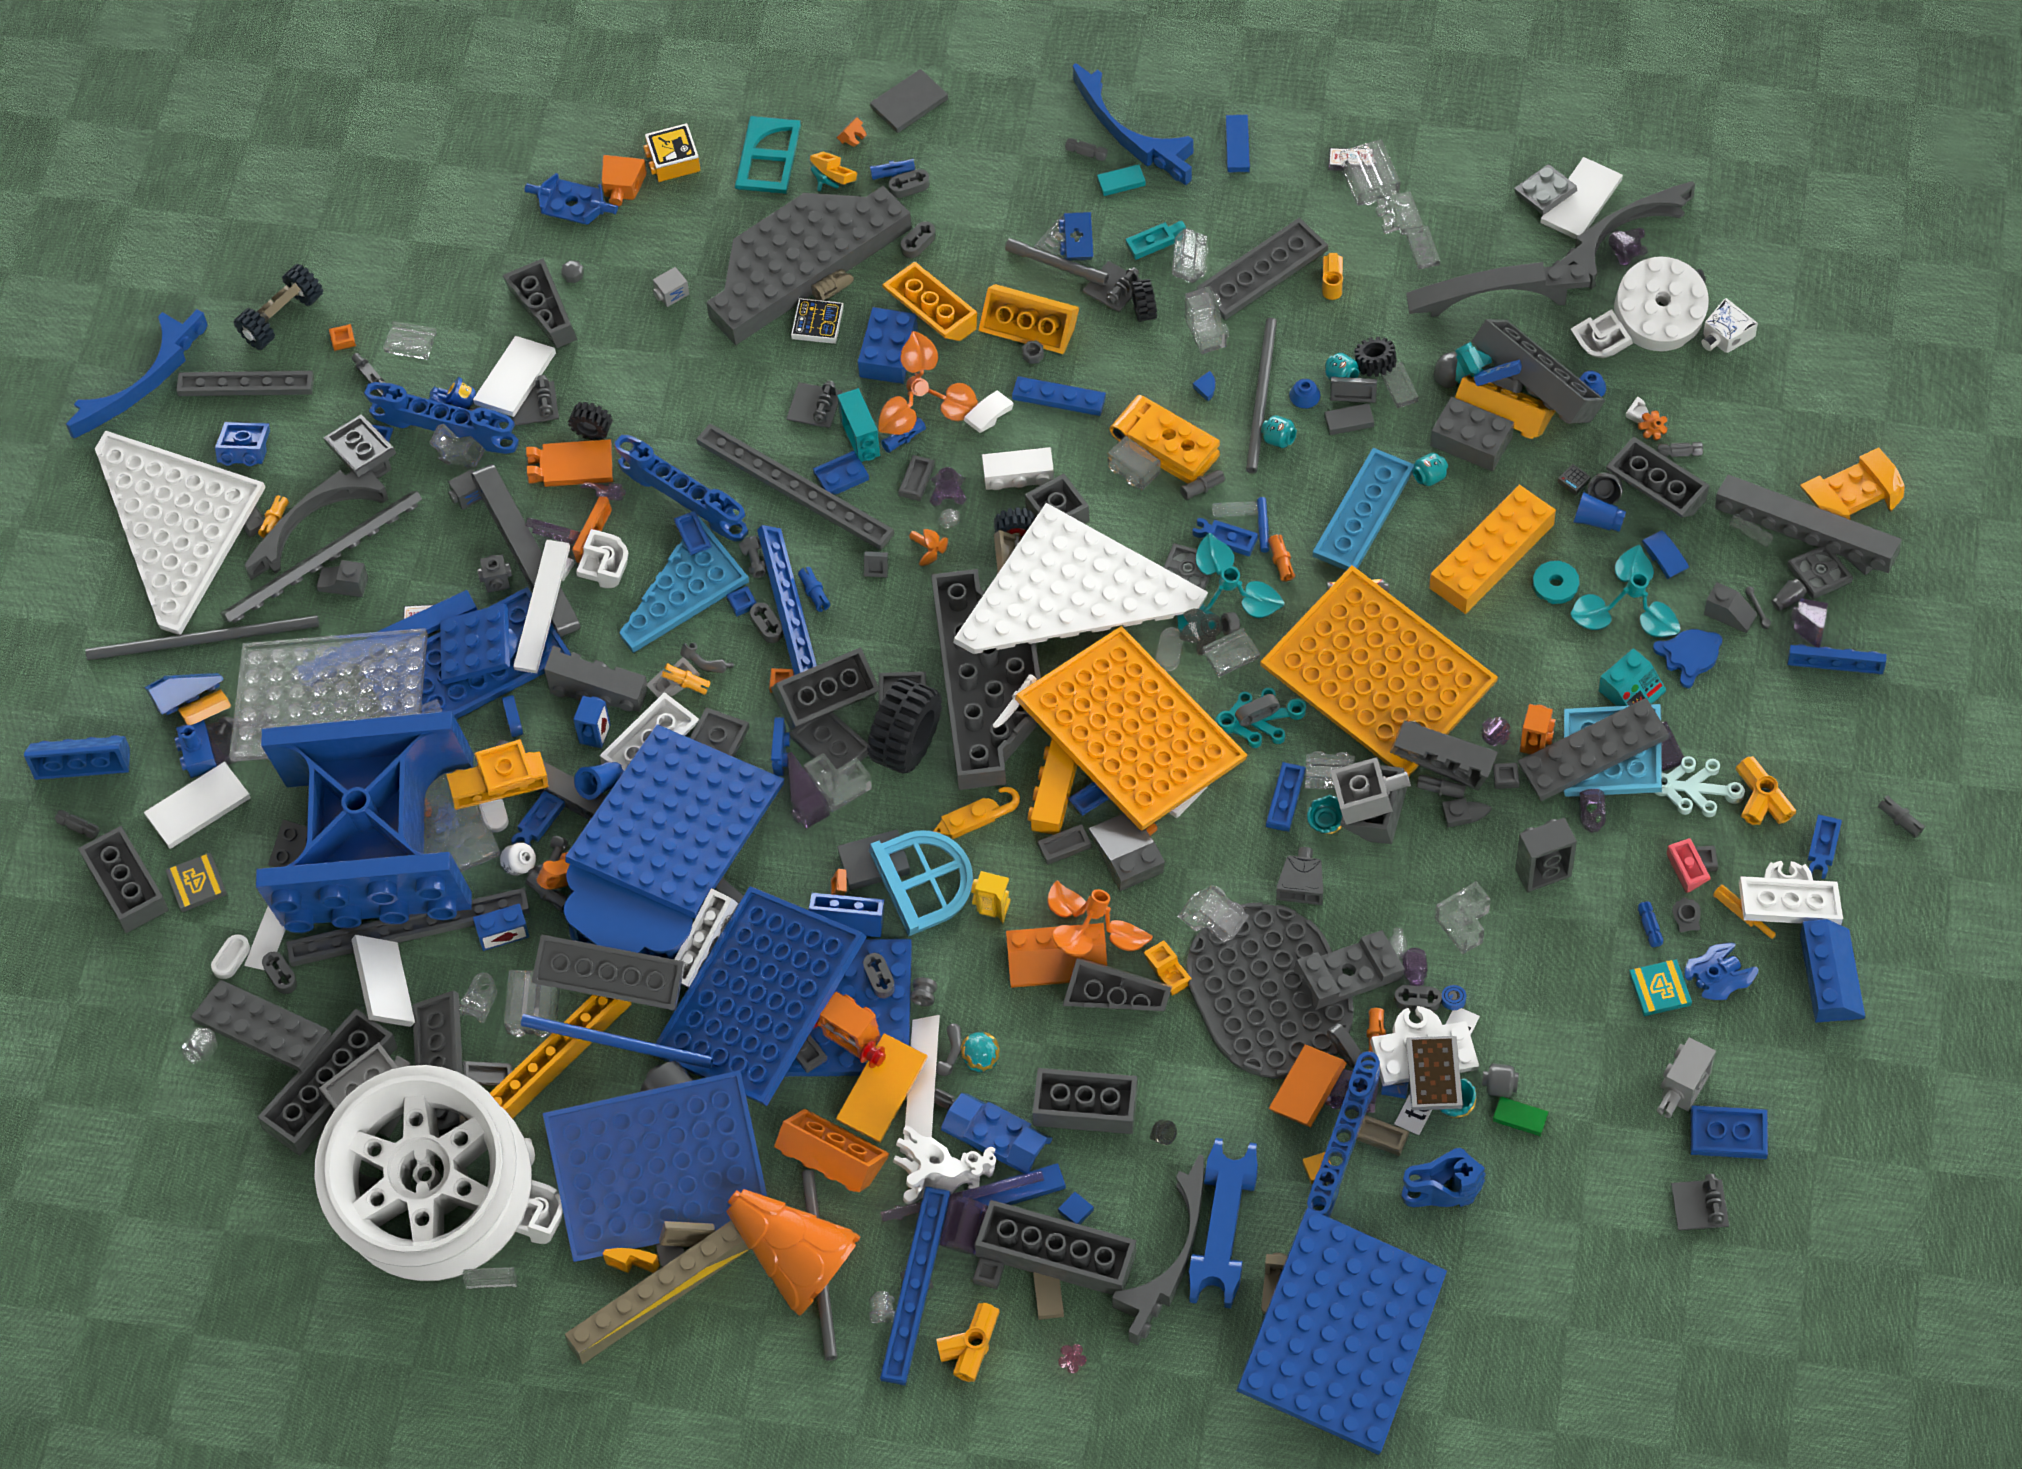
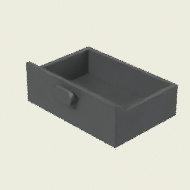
M898 829L837 846L842 867L846 870L850 891L883 882L869 853L870 844L879 840L880 843H884L899 837ZM904 849L889 855L899 877L910 874V867Z

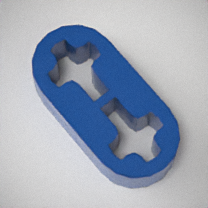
M514 695L503 697L502 700L512 737L524 735Z

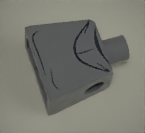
M1300 847L1298 856H1287L1277 884L1276 900L1315 905L1323 904L1322 862L1320 859L1312 858L1313 850L1311 848Z

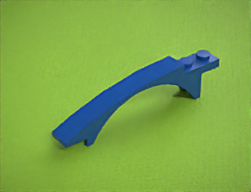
M1075 63L1073 65V80L1098 120L1114 138L1147 167L1154 162L1158 168L1167 171L1173 179L1187 185L1192 180V167L1184 161L1193 154V139L1190 136L1172 139L1152 138L1125 128L1110 115L1101 97L1103 87L1101 83L1102 72L1097 69L1093 74H1090Z
M196 309L181 324L162 312L158 316L162 329V343L152 367L140 380L121 392L98 399H78L74 405L80 410L66 423L70 436L77 438L130 408L166 380L186 361L183 352L189 349L192 342L199 335L203 334L208 327L204 313Z

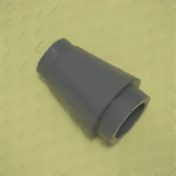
M1798 579L1789 580L1774 599L1771 600V603L1778 611H1781L1804 599L1807 590Z

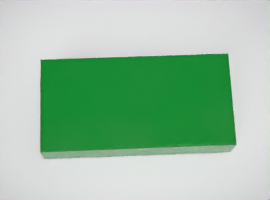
M1500 1097L1493 1122L1541 1137L1549 1111Z

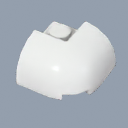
M1612 309L1593 321L1589 317L1571 328L1581 347L1593 357L1607 358L1633 344L1631 337Z
M591 529L583 547L584 554L576 571L577 576L597 581L599 586L603 588H614L619 585L627 565L629 555L627 547L621 541V538Z
M532 1180L528 1206L516 1230L518 1233L529 1236L531 1242L547 1244L551 1241L561 1222L563 1209L560 1195L555 1188Z

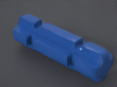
M1649 901L1641 902L1638 905V911L1640 916H1642L1641 920L1646 935L1649 936V944L1653 948L1663 945V937L1659 932L1660 928L1655 914L1652 912V905Z

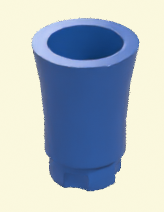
M1583 492L1573 523L1587 524L1609 531L1611 529L1620 532L1626 511Z
M606 762L597 766L582 767L575 774L574 785L580 796L592 800L603 792L612 789L624 770L618 762Z

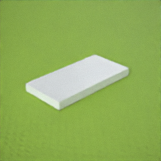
M1583 157L1569 177V180L1577 185L1578 191L1543 215L1540 223L1576 239V237L1588 230L1621 182L1623 175Z
M515 336L474 397V405L514 417L535 386L537 377L543 374L556 354L555 348Z
M223 762L146 810L144 814L169 849H171L251 797L228 765Z
M355 935L351 940L368 1019L411 1027L415 1020L398 943Z

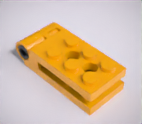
M1137 395L1109 428L1110 433L1119 441V444L1187 484L1197 480L1198 476H1203L1220 456V451L1217 449L1220 446V440L1142 395Z

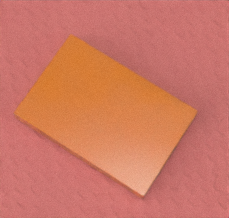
M1305 1044L1269 1109L1276 1114L1311 1128L1347 1063L1343 1059Z

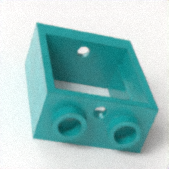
M859 388L837 395L840 421L856 456L861 462L870 461L881 456L878 430Z

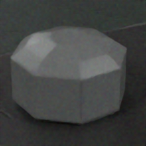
M568 261L562 265L561 273L566 282L576 283L583 278L584 270L578 261Z
M1028 341L1022 347L1023 359L1029 364L1039 363L1044 358L1043 345L1038 341Z
M1227 612L1222 614L1220 626L1225 635H1235L1238 633L1240 620L1236 613Z

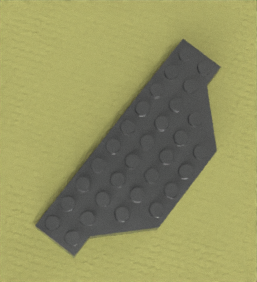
M884 186L866 197L813 193L801 194L733 239L725 289L706 302L709 318L735 345L739 344L798 305L799 298L807 299L813 295L811 285L816 284V282L840 269H843L845 272L849 271L911 230L910 212Z
M978 569L932 574L933 596L959 790L1006 784L1005 761L1038 726V723L1019 705L1010 718L1001 726L994 728L993 724L1013 699L1012 695L1014 692L1021 688V685L1024 684V681L1030 674L1035 676L1037 680L1040 679L1036 643L1016 644L1015 647L996 650V648L983 650V653L972 654L953 643L955 636L985 594V591L980 589Z

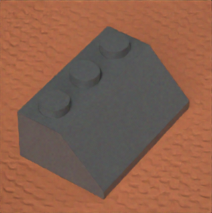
M1380 765L1382 774L1386 778L1405 772L1404 768ZM1407 787L1390 791L1388 796L1393 812L1346 825L1342 816L1341 827L1369 842L1392 844Z

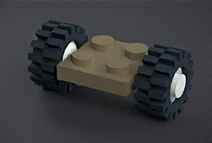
M295 264L282 276L283 283L286 285L259 310L255 312L254 309L247 308L234 319L233 323H235L234 326L237 328V332L241 333V337L245 338L246 342L251 344L253 348L256 347L257 350H262L275 338L274 330L269 327L270 324L266 323V321L293 297L297 300L299 299L302 304L310 306L323 295L324 290L322 285L318 283L319 280L314 278V274L310 273L303 265Z

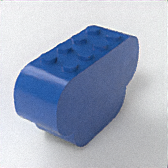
M570 864L566 877L572 894L565 902L564 914L569 924L571 940L675 959L679 949L691 933L692 917Z

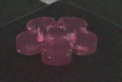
M1074 1344L1071 1348L1069 1345H1064L1060 1352L1065 1357L1059 1358V1366L1062 1368L1067 1367L1069 1373H1077L1078 1365L1084 1366L1086 1363V1357L1080 1355L1083 1351L1082 1346Z

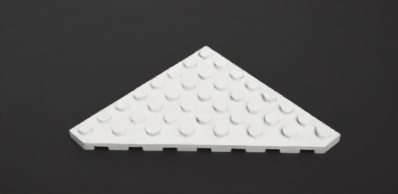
M105 431L95 447V451L146 588L160 629L181 635L266 487L263 482Z
M1046 503L955 636L953 643L972 654L983 653V650L1005 649L1026 642L1033 644L1047 641L1048 638L1059 636L1060 638L1077 636L1081 632L1092 631L1093 633L1110 630L1114 626L1123 625L1126 627L1142 624L1143 621L1165 620L1180 614L1193 615L1201 607L1208 592Z

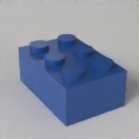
M872 308L858 359L859 376L861 378L904 384L907 370L901 364L900 355L912 331H918L917 315L915 313Z

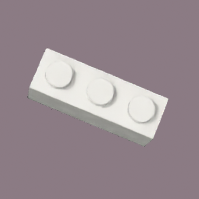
M1051 447L982 454L986 490L1043 485L1054 479Z

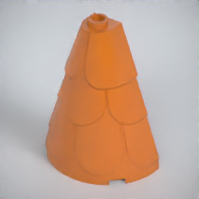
M745 1189L741 1193L736 1190L728 1200L731 1206L726 1212L747 1247L753 1250L768 1277H771L791 1310H794L799 1316L805 1312L814 1301L813 1299L829 1283L856 1246L855 1242H858L861 1237L851 1229L817 1218L816 1215L788 1207L785 1202Z

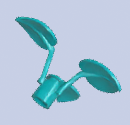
M1208 533L1197 549L1196 565L1205 575H1212L1216 572L1220 576V586L1207 607L1202 603L1196 614L1177 615L1178 630L1188 636H1202L1209 633L1217 621L1216 615L1209 610L1222 590L1231 591L1238 587L1240 594L1245 596L1242 600L1244 611L1255 618L1271 615L1284 606V601L1272 587L1264 582L1251 581L1246 585L1244 591L1242 581H1239L1240 572L1236 567H1233L1234 554L1232 550L1213 534Z
M1641 545L1627 550L1617 560L1615 574L1619 580L1628 583L1610 605L1605 607V602L1602 598L1594 594H1587L1576 601L1570 613L1572 619L1580 626L1590 630H1600L1607 627L1612 620L1608 611L1628 594L1632 598L1642 597L1643 609L1646 612L1641 614L1639 620L1642 629L1647 634L1653 637H1668L1680 633L1679 621L1670 607L1658 601L1653 602L1650 607L1647 606L1648 592L1645 590L1653 578L1654 569L1650 560L1643 552Z

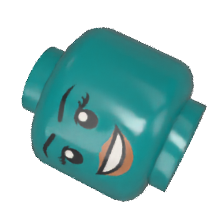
M1344 353L1330 356L1325 363V373L1330 380L1332 377L1358 378L1359 376L1358 363Z
M1274 415L1268 421H1264L1261 433H1263L1264 441L1267 444L1285 448L1294 442L1297 429L1291 420Z
M1429 453L1415 461L1412 473L1419 484L1432 486L1445 479L1448 464L1444 457H1440L1436 453Z

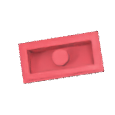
M1691 838L1668 845L1667 856L1686 893L1693 891L1710 880V876Z

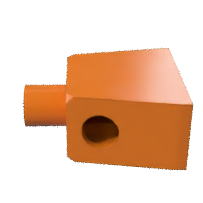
M610 155L603 156L602 187L604 196L610 197V204L620 206L623 199L633 200L636 198L647 174L645 160Z

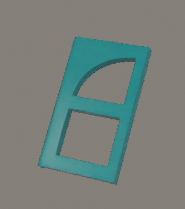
M750 116L735 182L736 189L787 194L801 128L800 120ZM780 131H792L788 151L756 148L757 144L770 134ZM752 159L785 162L781 182L748 179Z

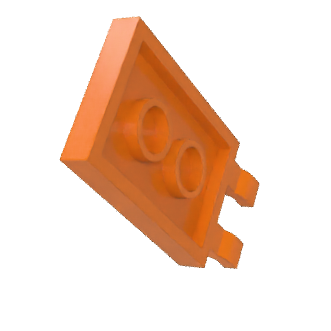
M611 439L543 444V450L537 447H526L528 465L540 463V468L538 466H527L529 484L544 481L545 487L613 482Z

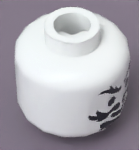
M516 843L507 846L500 856L503 870L510 875L518 876L527 873L534 867L536 862L534 850L526 843Z

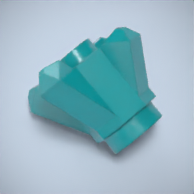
M1471 342L1454 350L1457 355L1455 380L1460 383L1462 378L1470 374L1471 378L1479 374L1480 371H1483V366L1492 362L1491 356L1477 350L1475 346H1472Z

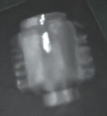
M195 1027L181 1043L182 1055L193 1064L205 1063L218 1048L215 1033L209 1028Z

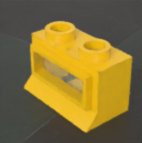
M981 871L979 878L974 879L971 893H974L972 904L977 906L979 914L994 918L997 916L1003 924L1011 899L1008 898L1009 891L1006 890L1009 878Z

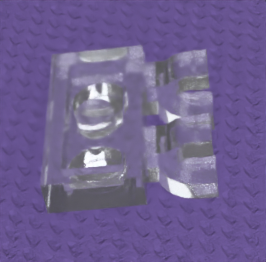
M1411 191L1389 195V200L1386 198L1377 199L1379 207H1376V213L1378 217L1389 213L1394 214V216L1387 215L1383 217L1385 224H1382L1384 234L1400 230L1401 235L1423 231L1424 225Z

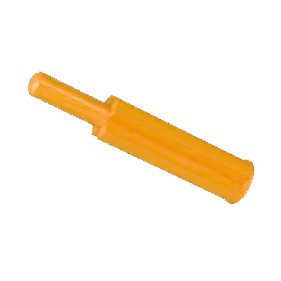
M1723 884L1715 890L1713 896L1750 927L1755 925L1771 939L1776 936V933L1762 921L1744 920L1741 899Z

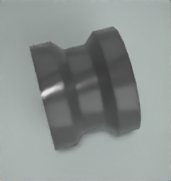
M920 977L914 979V991L910 995V1000L920 1006L933 1005L935 1000L933 993L937 990V983L929 978Z

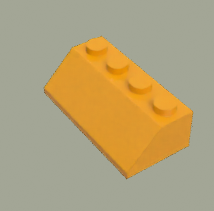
M913 262L882 284L886 291L944 338L961 341L976 330L977 311L916 262Z
M994 284L987 289L978 331L1024 344L1028 341H1038L1043 345V349L1064 354L1075 329L1079 307Z
M1470 375L1462 378L1455 396L1456 399L1514 422L1513 428L1521 431L1522 436L1530 439L1537 438L1543 434L1555 413V410L1545 407L1542 400L1525 393H1515L1491 382L1476 386L1474 377L1471 378Z

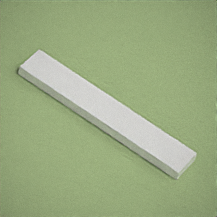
M546 540L513 666L515 670L538 673L570 549L569 543Z

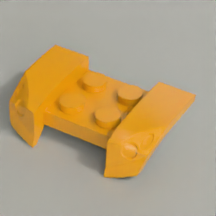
M1880 448L1860 456L1858 464L1826 479L1818 476L1800 485L1801 489L1817 508L1851 520V514L1882 499H1885L1888 509L1892 511L1904 497L1902 478L1895 465Z

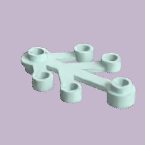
M1687 756L1682 759L1681 765L1668 774L1662 773V782L1666 784L1662 785V792L1655 793L1658 796H1667L1677 806L1681 814L1687 815L1692 811L1693 803L1688 798H1682L1676 792L1684 791L1702 809L1704 816L1713 817L1717 811L1716 803L1710 800L1707 801L1700 793L1723 795L1729 803L1737 804L1743 800L1745 789L1738 782L1730 783L1727 786L1701 783L1711 775L1718 774L1720 763L1716 759H1709L1706 762L1705 768L1688 780L1677 781L1685 773H1691L1695 770V759ZM1685 763H1691L1692 766L1687 767ZM1714 765L1716 769H1710L1708 766ZM1731 789H1736L1739 792L1735 793ZM1686 804L1689 808H1683L1681 805ZM1706 807H1712L1713 810L1708 811L1706 810Z

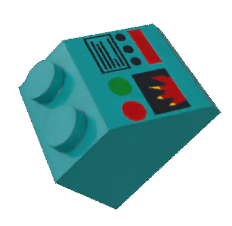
M1633 648L1601 675L1598 691L1616 706H1631L1645 698L1648 699L1650 704L1654 703L1666 692V688L1651 662Z

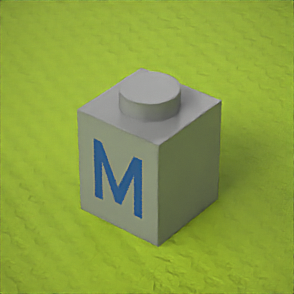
M676 267L653 279V294L658 301L662 300L666 307L690 295L687 280Z

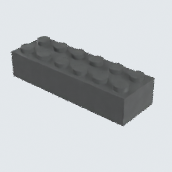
M1486 319L1471 341L1477 346V350L1491 356L1496 366L1520 359L1522 365L1520 373L1510 376V378L1524 384L1527 387L1526 391L1541 398L1545 407L1560 414L1559 418L1568 424L1590 423L1606 401L1508 320Z
M355 1009L324 1043L304 1071H299L261 1112L258 1120L262 1129L301 1156L324 1130L325 1125L335 1110L319 1087L378 1042L390 1056L398 1048L393 1034L375 1021L369 1020L368 1016L358 1009Z
M990 1200L975 1243L976 1257L1001 1262L1007 1266L1039 1273L1064 1282L1114 1295L1115 1291L1125 1290L1137 1253V1244L1134 1239Z

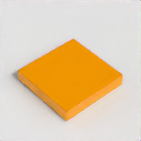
M220 689L179 708L178 711L187 725H193L230 708L231 704Z
M521 739L474 753L489 796L535 782Z

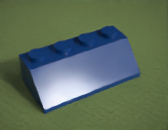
M118 735L107 738L89 737L82 740L41 741L39 743H31L25 750L24 757L35 780L129 772L130 747L126 737Z
M1828 919L1803 921L1800 940L1815 1023L1865 1019L1849 929Z

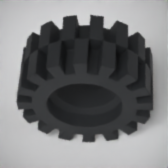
M1150 279L1131 282L1132 300L1138 322L1156 319V301Z
M1371 337L1368 338V342L1363 340L1361 341L1362 344L1358 343L1357 348L1354 350V355L1361 374L1365 375L1367 373L1369 377L1375 374V377H1379V373L1386 375V371L1391 372L1392 367H1396V351L1391 340L1388 341L1387 338L1381 340L1380 337H1376V340H1373Z
M579 402L574 406L568 420V425L572 431H576L578 436L580 434L583 435L582 438L586 439L589 437L592 441H594V438L596 440H604L613 419L611 414H607L608 411L606 409L601 410V406L598 405L596 407L594 403L589 405L588 402H583V404Z

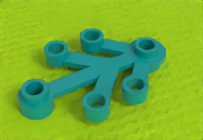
M1265 688L1261 692V697L1266 694L1276 696L1272 688ZM1241 692L1237 702L1230 711L1219 713L1215 718V722L1227 734L1234 732L1248 740V745L1251 748H1258L1262 744L1261 734L1251 732L1241 726L1235 716L1237 709L1252 702V695L1249 692ZM1248 698L1249 701L1244 702L1241 699ZM1292 699L1287 707L1279 708L1271 716L1250 725L1271 736L1273 743L1281 744L1285 741V731L1265 721L1286 717L1294 720L1302 719L1306 714V704L1301 699ZM1294 710H1299L1300 712H1299V713H1294L1293 711H1294ZM1224 722H1229L1230 724H1229V725H1224L1223 723H1224ZM1280 734L1282 737L1276 738L1274 735ZM1252 738H1257L1258 741H1257V742H1253V741H1251V739H1252Z

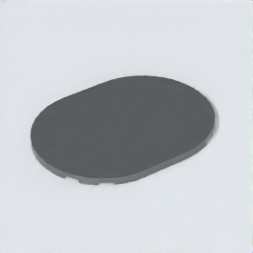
M1261 902L1247 903L1231 907L1215 915L1195 936L1189 949L1186 972L1192 978L1188 981L1189 990L1218 1050L1231 1063L1242 1070L1257 1076L1274 1079H1286L1305 1044L1336 1056L1339 1052L1329 1039L1327 1030L1336 1023H1339L1350 1034L1353 1023L1354 1008L1352 997L1315 1010L1311 989L1303 975L1294 973L1293 969L1297 959L1317 952L1322 956L1332 952L1322 932L1312 921L1307 920L1288 907L1266 905Z

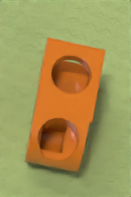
M568 852L561 854L558 861L544 862L536 879L541 887L551 890L568 886L566 875L570 864L565 862V856Z

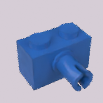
M204 720L193 725L176 727L178 737L174 738L178 751L182 750L183 756L179 757L183 771L188 770L190 778L204 775L217 767L209 732Z

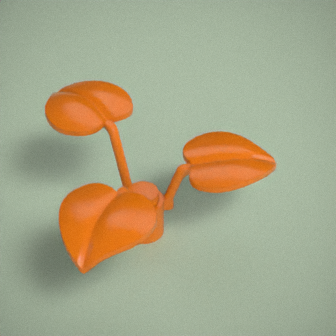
M912 331L900 355L902 366L907 371L916 373L906 383L907 390L909 391V403L907 404V401L901 396L888 400L882 408L878 419V431L880 433L901 435L913 429L917 418L915 411L910 408L913 405V395L923 396L926 393H930L943 399L944 401L940 406L941 413L948 419L955 421L964 420V417L978 404L974 391L964 383H955L949 386L946 396L929 389L927 381L921 378V376L924 374V370H932L936 367L938 352L931 340L919 332Z
M1057 880L1049 891L1048 906L1058 916L1067 918L1073 915L1078 917L1087 911L1088 916L1080 931L1069 925H1061L1053 932L1052 937L1055 945L1068 955L1084 956L1091 951L1093 940L1083 933L1091 918L1099 919L1104 914L1106 931L1111 933L1109 939L1122 950H1138L1153 938L1151 934L1130 923L1120 920H1114L1110 923L1109 913L1111 908L1108 907L1110 895L1103 890H1094L1088 900L1085 901L1079 894L1066 888Z

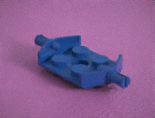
M555 173L542 183L541 186L529 183L525 185L526 193L537 195L541 214L587 225L600 214L603 215L604 212L616 215L618 211V205L608 204L604 201L601 184L598 185L599 188L561 180L558 173ZM570 201L578 202L573 206L567 205V203H569Z

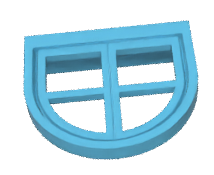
M921 830L903 834L884 843H880L879 840L870 844L869 853L908 937L951 919L966 904L973 883L971 863L964 850L948 836L934 831ZM919 844L939 847L946 851L954 861L931 870ZM914 846L925 873L901 882L889 855ZM959 869V890L954 899L947 905L935 878ZM930 881L942 908L918 918L906 890Z

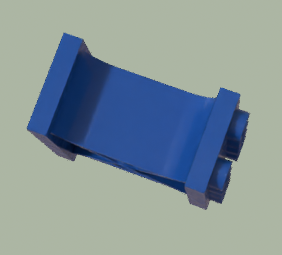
M452 711L262 729L261 747L285 786H309L307 843L304 851L294 862L285 867L257 869L256 888L281 926H284L290 932L304 933L311 931L315 923L332 922L336 927L348 929L360 926L361 919L380 918L382 922L387 924H402L409 920V914L427 913L432 919L448 920L456 917L457 911L472 910V891L451 853L424 854V808L427 789L436 778L444 773L473 768L474 753Z

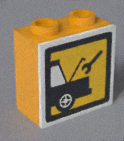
M687 123L645 134L647 145H643L646 158H651L649 162L652 175L656 174L658 182L701 171L699 157Z

